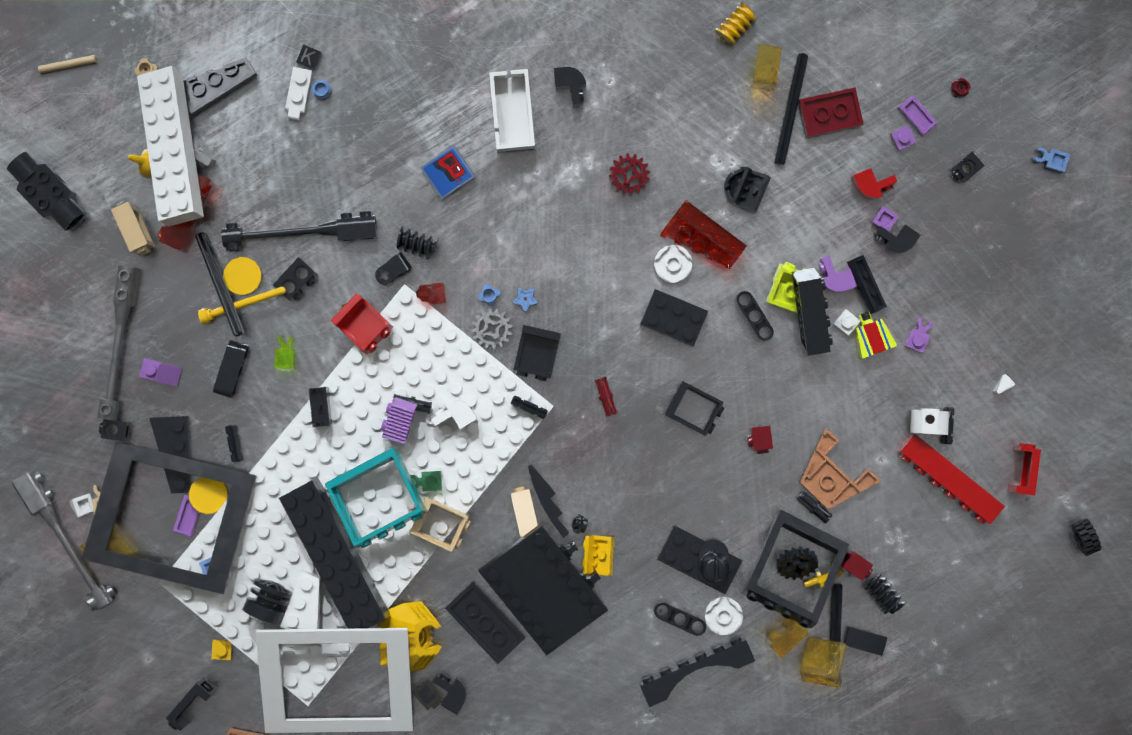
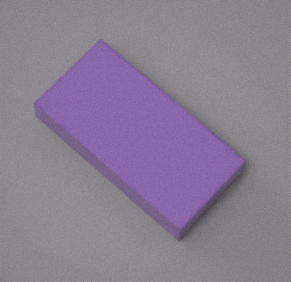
M914 95L898 107L922 137L938 124Z
M184 495L173 532L192 537L200 513L190 504L189 495Z

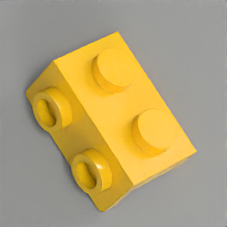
M598 535L585 537L583 543L585 553L582 561L584 574H591L595 568L599 575L612 576L615 537Z

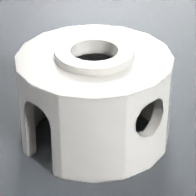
M927 408L911 410L910 433L948 435L950 412ZM933 415L935 418L934 423L928 424L926 417Z

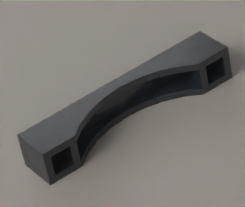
M741 637L734 638L730 641L731 644L723 646V644L718 645L712 649L713 652L700 653L690 662L684 660L678 663V667L674 669L669 667L661 670L658 676L653 677L650 675L643 678L642 683L639 684L648 706L652 707L667 700L678 682L698 669L717 665L739 669L755 662L747 640L745 638L741 639Z

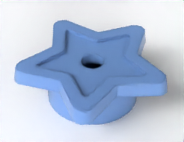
M521 288L517 289L518 297L513 301V304L521 305L524 312L528 310L530 305L538 304V301L533 297V288L527 291Z

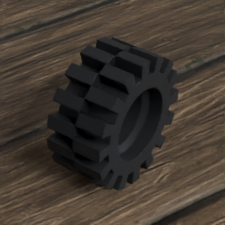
M1087 518L1071 525L1073 536L1076 538L1075 540L1085 556L1102 550L1099 536Z

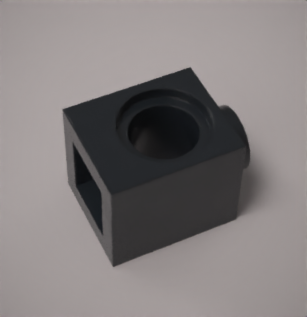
M972 151L951 169L954 171V177L958 181L962 180L964 183L985 165ZM964 163L970 166V173L963 171L962 166Z
M103 419L99 426V434H101L103 439L128 441L130 422ZM113 424L118 428L115 435L110 433V427Z

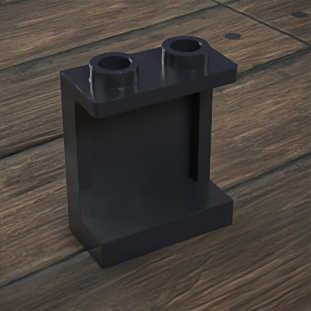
M523 325L513 370L517 371L516 375L527 377L528 374L536 375L535 379L546 381L547 378L551 379L561 333Z
M204 678L199 680L166 717V720L169 721L168 725L174 730L178 729L181 731L190 722L182 716V713L198 695L207 701L217 692V689Z

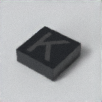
M303 45L296 63L315 70L322 52Z

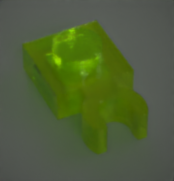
M279 335L278 343L281 345V348H275L274 368L294 369L295 349H290L293 337L289 336V341L284 343L282 335Z

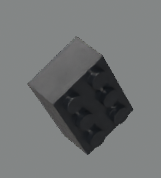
M655 289L640 326L694 347L708 311Z

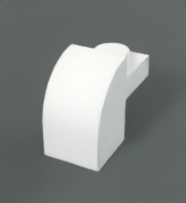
M449 400L444 402L447 410L440 409L433 414L435 417L431 419L434 425L437 426L453 417L458 427L462 429L477 420V417L465 402Z

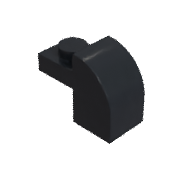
M573 67L554 68L556 90L571 88L573 107H580V101H584L583 90H579V88L586 87V80L583 74Z
M906 224L899 229L896 235H893L881 226L874 232V235L877 236V241L884 245L886 243L889 244L885 251L890 254H901L910 250L921 236Z
M437 673L432 682L448 691L441 706L458 715L467 696L466 686L458 676L453 683L451 682L452 678L448 675Z

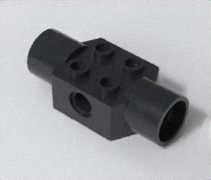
M28 152L19 154L10 162L7 170L19 182L16 190L43 218L48 220L54 219L65 231L72 229L83 219L85 212L74 202L76 192L51 166L45 163L39 165Z

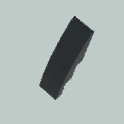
M530 464L528 469L539 501L550 521L564 538L569 534V531L558 519L563 512L551 499L556 492Z

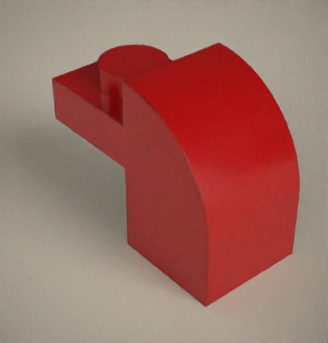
M871 168L851 177L856 191L862 197L870 200L883 197L881 189L883 192L894 188L893 184L898 182L895 175L877 182Z

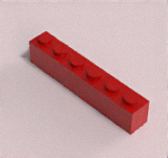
M912 433L898 450L903 461L907 464L913 463L916 466L915 470L922 476L926 474L931 478L930 482L934 486L944 488L946 490L945 494L952 500L956 498L961 502L959 506L965 511L969 512L971 510L975 513L976 516L974 518L980 523L992 524L1005 506L916 434Z

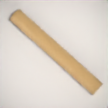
M92 55L38 66V71L41 74L96 63V57Z

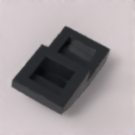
M848 626L843 645L883 656L888 637Z

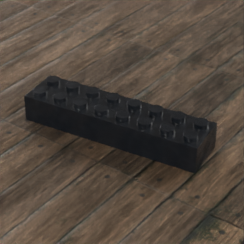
M319 478L313 479L279 497L283 508L347 628H370L388 618L391 614L356 548L353 546Z

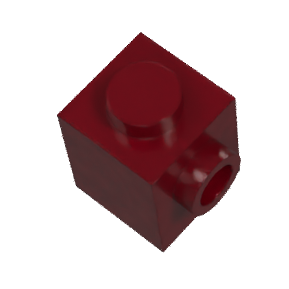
M771 426L750 428V436H747L748 447H752V451H757V454L769 453L768 449H773Z

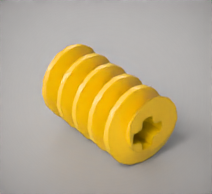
M743 2L740 3L741 7H736V13L732 12L730 14L731 18L725 19L726 24L721 23L720 29L715 30L716 34L726 43L736 44L734 37L741 38L739 31L746 33L744 26L751 28L752 26L749 21H757L754 12Z

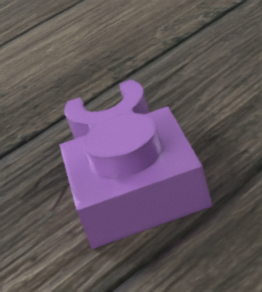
M922 317L917 320L918 329H911L904 345L920 353H924L930 338L926 331L933 324L932 321H929L926 327L922 326Z

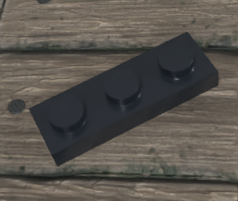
M864 255L848 261L847 264L851 269L870 315L886 308L887 305Z

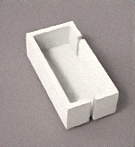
M528 69L512 70L511 78H507V71L490 72L495 131H499L495 132L497 152L535 149Z

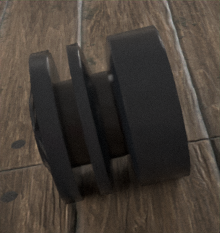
M255 578L253 584L259 588L252 587L250 591L257 598L247 597L242 610L259 620L280 625L285 611L278 606H288L289 601L284 598L291 599L293 593L277 582Z

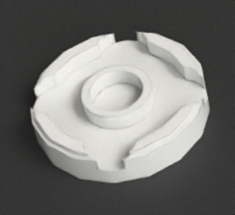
M665 246L655 257L654 267L657 275L665 282H681L691 272V255L681 246Z
M716 598L706 607L705 621L709 629L714 633L730 635L741 626L743 612L739 604L732 598Z

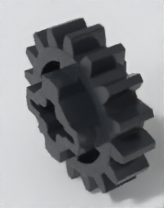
M802 546L798 549L792 547L791 551L784 550L785 554H779V558L776 559L777 571L780 572V576H785L786 579L792 577L793 580H796V578L802 580L804 576L810 577V573L816 572L815 569L818 568L819 563L815 551H810L808 547L802 550Z

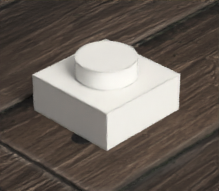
M845 309L833 325L849 336L860 320Z

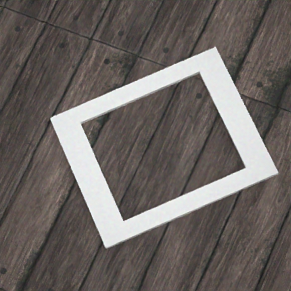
M408 628L256 630L265 733L413 731ZM387 643L391 717L286 719L279 644Z

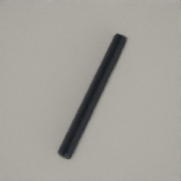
M799 53L796 61L775 157V163L778 165H784L787 157L808 61V55L805 53Z
M200 232L195 235L196 241L232 333L238 337L244 334V329L206 233Z

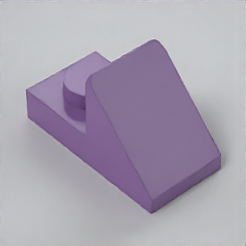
M144 358L139 377L178 387L182 368Z

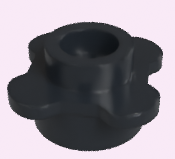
M578 514L572 522L573 532L576 534L584 533L588 525V519Z

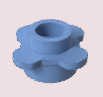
M484 284L478 299L487 302L489 306H493L497 296L500 295V290L492 288L490 284Z

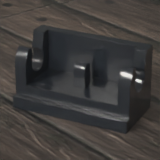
M328 387L309 388L312 427L331 426L332 417Z

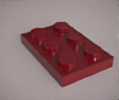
M856 87L799 99L807 138L864 125Z

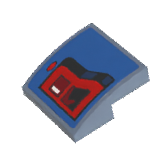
M455 145L421 167L441 199H445L476 177Z

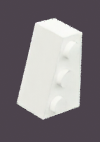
M306 570L301 571L280 627L285 629H319L322 579L319 575Z

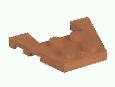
M826 428L800 483L823 506L830 509L879 483L881 480L867 468L853 482L835 465L826 454L840 440Z

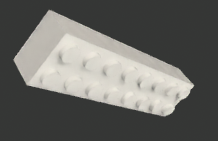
M173 66L139 75L137 79L158 221L167 226H172L202 218L204 214L182 72Z

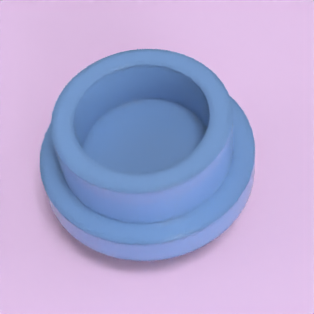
M317 80L312 85V93L318 99H325L331 93V86L325 80Z

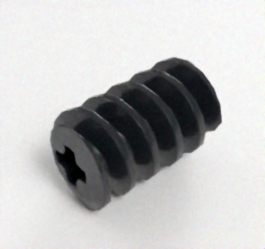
M402 225L397 237V249L400 250L404 246V252H408L411 248V254L415 255L418 251L419 257L426 253V259L429 260L435 253L439 238L433 242L432 235H430L426 240L425 233L418 237V231L416 230L412 235L411 228L404 232Z
M880 572L867 582L864 589H872L869 596L876 594V598L873 601H881L878 607H886L883 612L884 614H894L906 602L900 601L901 596L895 595L896 589H890L892 584L890 582L885 583L887 578L885 576L880 577L882 575V572Z

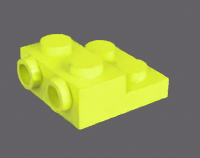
M785 262L784 265L779 263L766 301L797 312L792 272L799 270L795 269V265Z

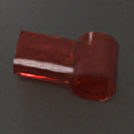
M444 283L420 285L416 291V297L422 302H429V304L446 302Z

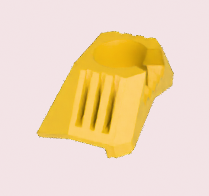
M422 601L403 603L388 609L391 615L379 622V628H408L410 672L424 670L437 656L442 647L440 645L432 646L433 643L431 641L433 639L431 629H438L441 625ZM379 643L380 665L388 667L387 643Z

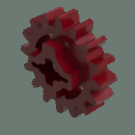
M629 153L626 154V158L620 155V161L614 160L613 164L615 167H610L609 169L613 172V174L609 175V178H614L611 185L616 184V191L622 189L623 195H625L626 191L633 195L634 190L640 193V187L646 188L644 181L649 182L650 180L646 177V175L650 174V171L645 170L648 167V163L642 164L644 158L637 160V154H634L633 158H630ZM625 162H630L629 165L624 168L619 167ZM636 164L641 168L642 174L637 171ZM632 166V174L635 175V177L631 176L629 181L626 182L627 175L624 174V172L627 173ZM617 175L622 177L623 185L619 182ZM634 181L639 182L637 185L629 187L630 183Z

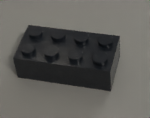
M815 268L792 272L801 345L808 356L831 352L830 345H833L832 335L828 332V327L831 324L829 315H826L825 311L828 308V301L823 294V290H826L825 280L821 277L820 273L818 274Z

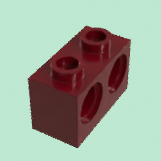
M848 549L841 564L842 568L862 581L864 578L868 579L873 572V569H871L873 564L856 552Z

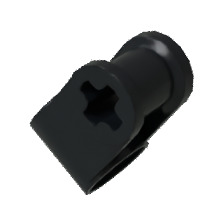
M400 252L376 270V280L382 285H387L411 270L412 266L402 252ZM382 271H383L384 273H387V272L389 273V274L387 275V277H388L387 280H385L384 278L379 279V278L381 277V274H380V273H381Z

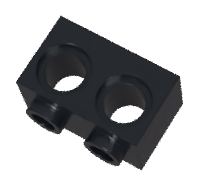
M298 257L273 286L275 288H285L288 283H293L295 286L294 291L291 293L285 292L282 295L291 302L293 300L297 301L304 294L302 290L306 286L310 287L317 278L315 276L317 273ZM305 268L308 271V275L306 278L300 279L298 273L301 269Z

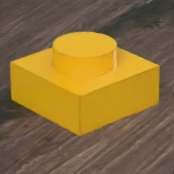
M213 639L211 659L232 660L233 644L228 640Z

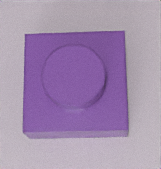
M908 125L890 134L898 151L916 143Z
M882 206L871 223L890 231L899 216Z

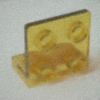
M785 618L781 622L782 626L778 630L773 629L767 634L768 638L765 640L780 658L784 657L810 634L806 628L800 626L798 622L792 619Z
M809 637L800 669L802 680L804 682L841 688L842 679L840 671L846 644Z

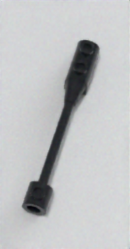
M371 211L359 212L360 216L352 217V213L340 214L341 218L322 223L318 226L243 232L242 227H238L237 223L226 224V228H222L221 236L223 247H226V251L242 250L241 246H244V240L317 233L321 235H337L339 242L378 239L376 216L371 215Z

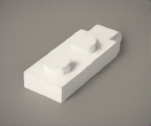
M293 67L285 111H288V119L299 121L301 114H305L313 74L312 70Z

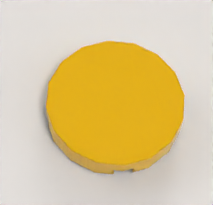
M238 257L226 265L223 278L231 292L237 295H248L258 289L262 281V272L255 261L246 257Z
M202 477L191 485L188 493L189 502L197 512L205 515L218 512L228 497L227 489L223 482Z

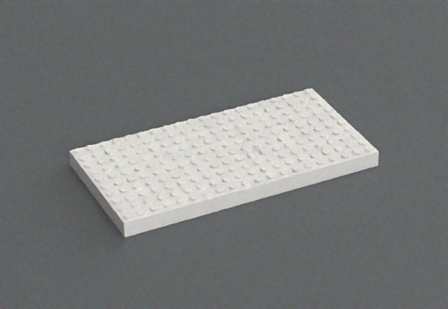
M405 284L380 313L394 326L391 329V334L387 338L382 339L378 343L377 349L368 355L363 353L355 344L320 386L328 387L332 425L312 427L309 400L250 471L249 474L257 475L229 574L228 587H226L224 595L163 579L159 582L161 586L257 665L259 663L256 630H283L285 628L259 620L242 610L247 597L257 598L250 591L252 587L259 588L253 584L255 578L277 582L293 593L301 571L306 570L319 575L279 497L313 479L319 478L337 512L324 483L391 448H396L423 502L428 496L466 514L543 420L537 417L536 414L532 415L521 410L520 407L512 406L510 403L513 396H518L523 401L527 400L536 404L539 408L547 409L548 413L554 407ZM394 394L409 398L413 396L418 400L432 402L430 414L415 411L404 445L382 438L383 431L380 430L383 420L388 418L389 414L385 412L388 403H392ZM449 400L465 402L477 417V420L462 429L458 427L453 417L437 426L434 425L431 419L435 417L433 414L440 409L447 410L444 402ZM394 460L339 488L361 538L417 509ZM227 501L172 567L203 574L199 563L212 557ZM431 505L420 531L444 541L462 518ZM412 520L406 522V526L400 530L395 531L393 529L389 531L387 537L380 540L378 538L372 540V544L365 548H361V546L355 547L387 608L392 605L439 547L409 533L414 524ZM322 581L319 629H348ZM279 605L278 607L286 612L288 606ZM360 643L279 644L283 686L309 706Z

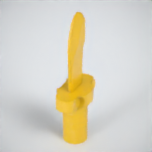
M839 569L836 578L844 573V569ZM820 571L815 572L816 577L803 581L805 588L818 584L820 588H823L829 573L821 575Z

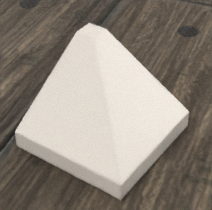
M1004 374L993 392L994 394H1001L1014 387L1015 383Z
M90 493L69 501L78 518L94 512Z

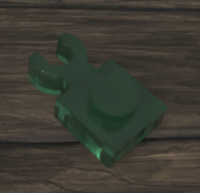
M441 471L421 472L422 477L420 478L417 475H410L411 478L416 480V489L422 486V491L442 490Z

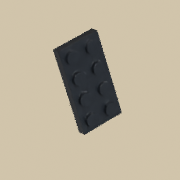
M674 525L657 560L705 584L699 574V550L706 541ZM729 553V577L723 584L709 587L726 595L743 560Z
M474 582L445 607L453 618L497 664L526 638Z

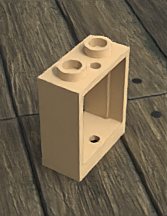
M128 201L111 209L129 251L141 256L152 252L151 249L155 245L137 205Z
M427 496L423 502L427 512L422 514L423 518L414 522L409 533L450 552H453L454 548L458 550L463 540L459 537L462 531H467L471 522L468 520L469 515ZM431 505L462 518L451 544L420 531Z

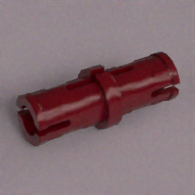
M607 377L595 380L600 394L599 400H602L606 417L617 414L618 412L612 398L614 395L610 392Z

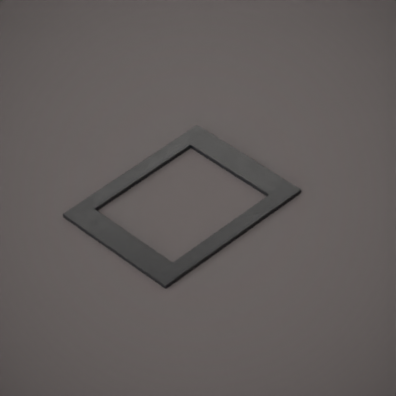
M115 441L82 560L224 595L257 475ZM132 461L231 484L207 575L107 550Z

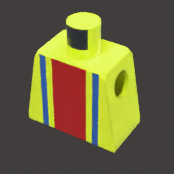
M869 311L859 315L862 326L855 328L854 332L860 359L897 346L882 319L873 322Z

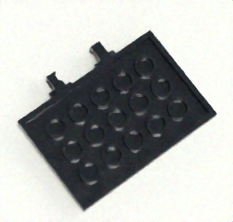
M540 523L479 568L478 571L547 656L606 613L608 608L593 590L594 584L601 579L595 568L591 574H580L570 561L572 560L570 557L572 553L579 550L577 545L572 540L565 546L563 544L558 546Z

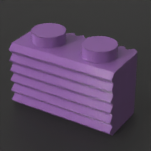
M395 397L392 403L389 402L385 412L389 415L387 420H383L380 429L383 431L382 438L404 445L417 404L399 399L398 397Z

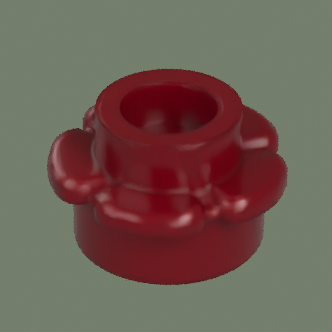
M964 78L957 79V81L952 83L953 93L956 96L962 97L968 95L971 89L970 83Z

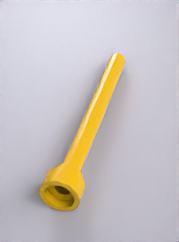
M279 287L234 302L233 304L235 309L238 310L282 295L286 292V289ZM223 307L213 310L204 308L198 311L199 319L203 325L211 323L215 317L225 314Z

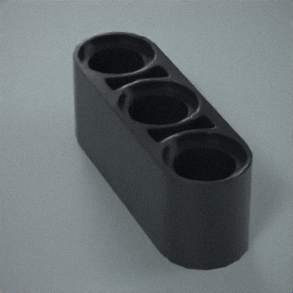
M742 291L737 294L735 304L755 337L759 341L765 342L770 340L774 335V330L753 295L748 291ZM741 295H746L749 298L747 305H742L739 302ZM751 311L759 314L758 321L753 322L750 320L749 314ZM762 327L769 330L767 338H763L759 334Z
M233 340L228 342L213 387V393L232 399L248 354V345Z
M665 601L655 603L653 612L658 619L695 636H701L705 633L706 624L702 618ZM661 605L667 607V613L664 615L657 613V608ZM679 613L685 615V620L682 623H676L674 620L675 616ZM701 622V630L694 631L692 629L693 623Z

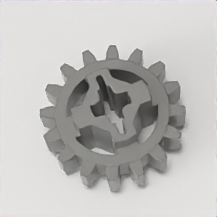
M489 308L488 313L481 310L482 316L476 315L475 317L478 321L472 322L476 328L472 329L471 332L477 334L473 337L474 340L480 339L478 344L482 345L485 343L486 349H488L489 345L496 349V344L503 347L502 341L509 342L506 337L507 335H512L508 331L513 328V325H508L511 319L504 318L505 312L499 314L498 308L495 312H492V309ZM489 316H497L501 320L496 322L491 320ZM484 320V329L479 331L480 323ZM489 324L493 326L499 325L495 329L496 332L494 334L486 332L489 329ZM505 326L504 335L500 337V329ZM491 336L495 341H487L483 337Z

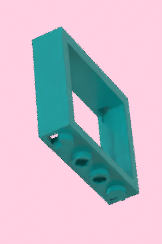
M391 448L324 483L354 547L361 546V548H365L372 544V540L376 538L380 540L387 537L389 531L393 529L395 531L400 530L406 526V522L410 520L413 522L423 518L422 514L427 512L405 463L396 448ZM394 460L417 509L361 538L339 488Z

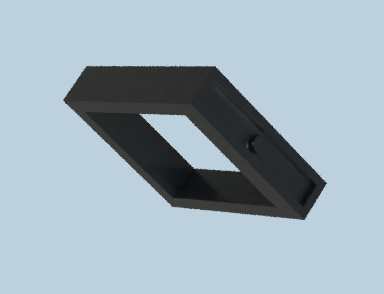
M780 510L771 524L742 594L748 600L757 601L763 604L766 609L775 610L781 613L782 617L792 619L804 628L812 629L820 618L850 544ZM781 527L836 554L813 612L757 585Z

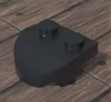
M740 167L741 169L728 174L724 183V190L728 199L735 205L756 213L771 177L754 171L749 167Z

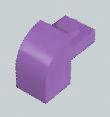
M830 256L820 259L819 269L822 275L825 274L826 276L824 278L826 290L840 293L857 287L851 269L835 273Z

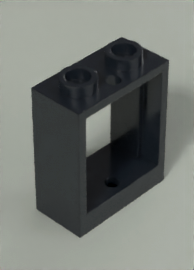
M681 381L664 415L706 436L707 433L711 435L716 425L713 422L716 416H721L725 407L722 406L723 401ZM687 389L716 404L703 429L674 415Z

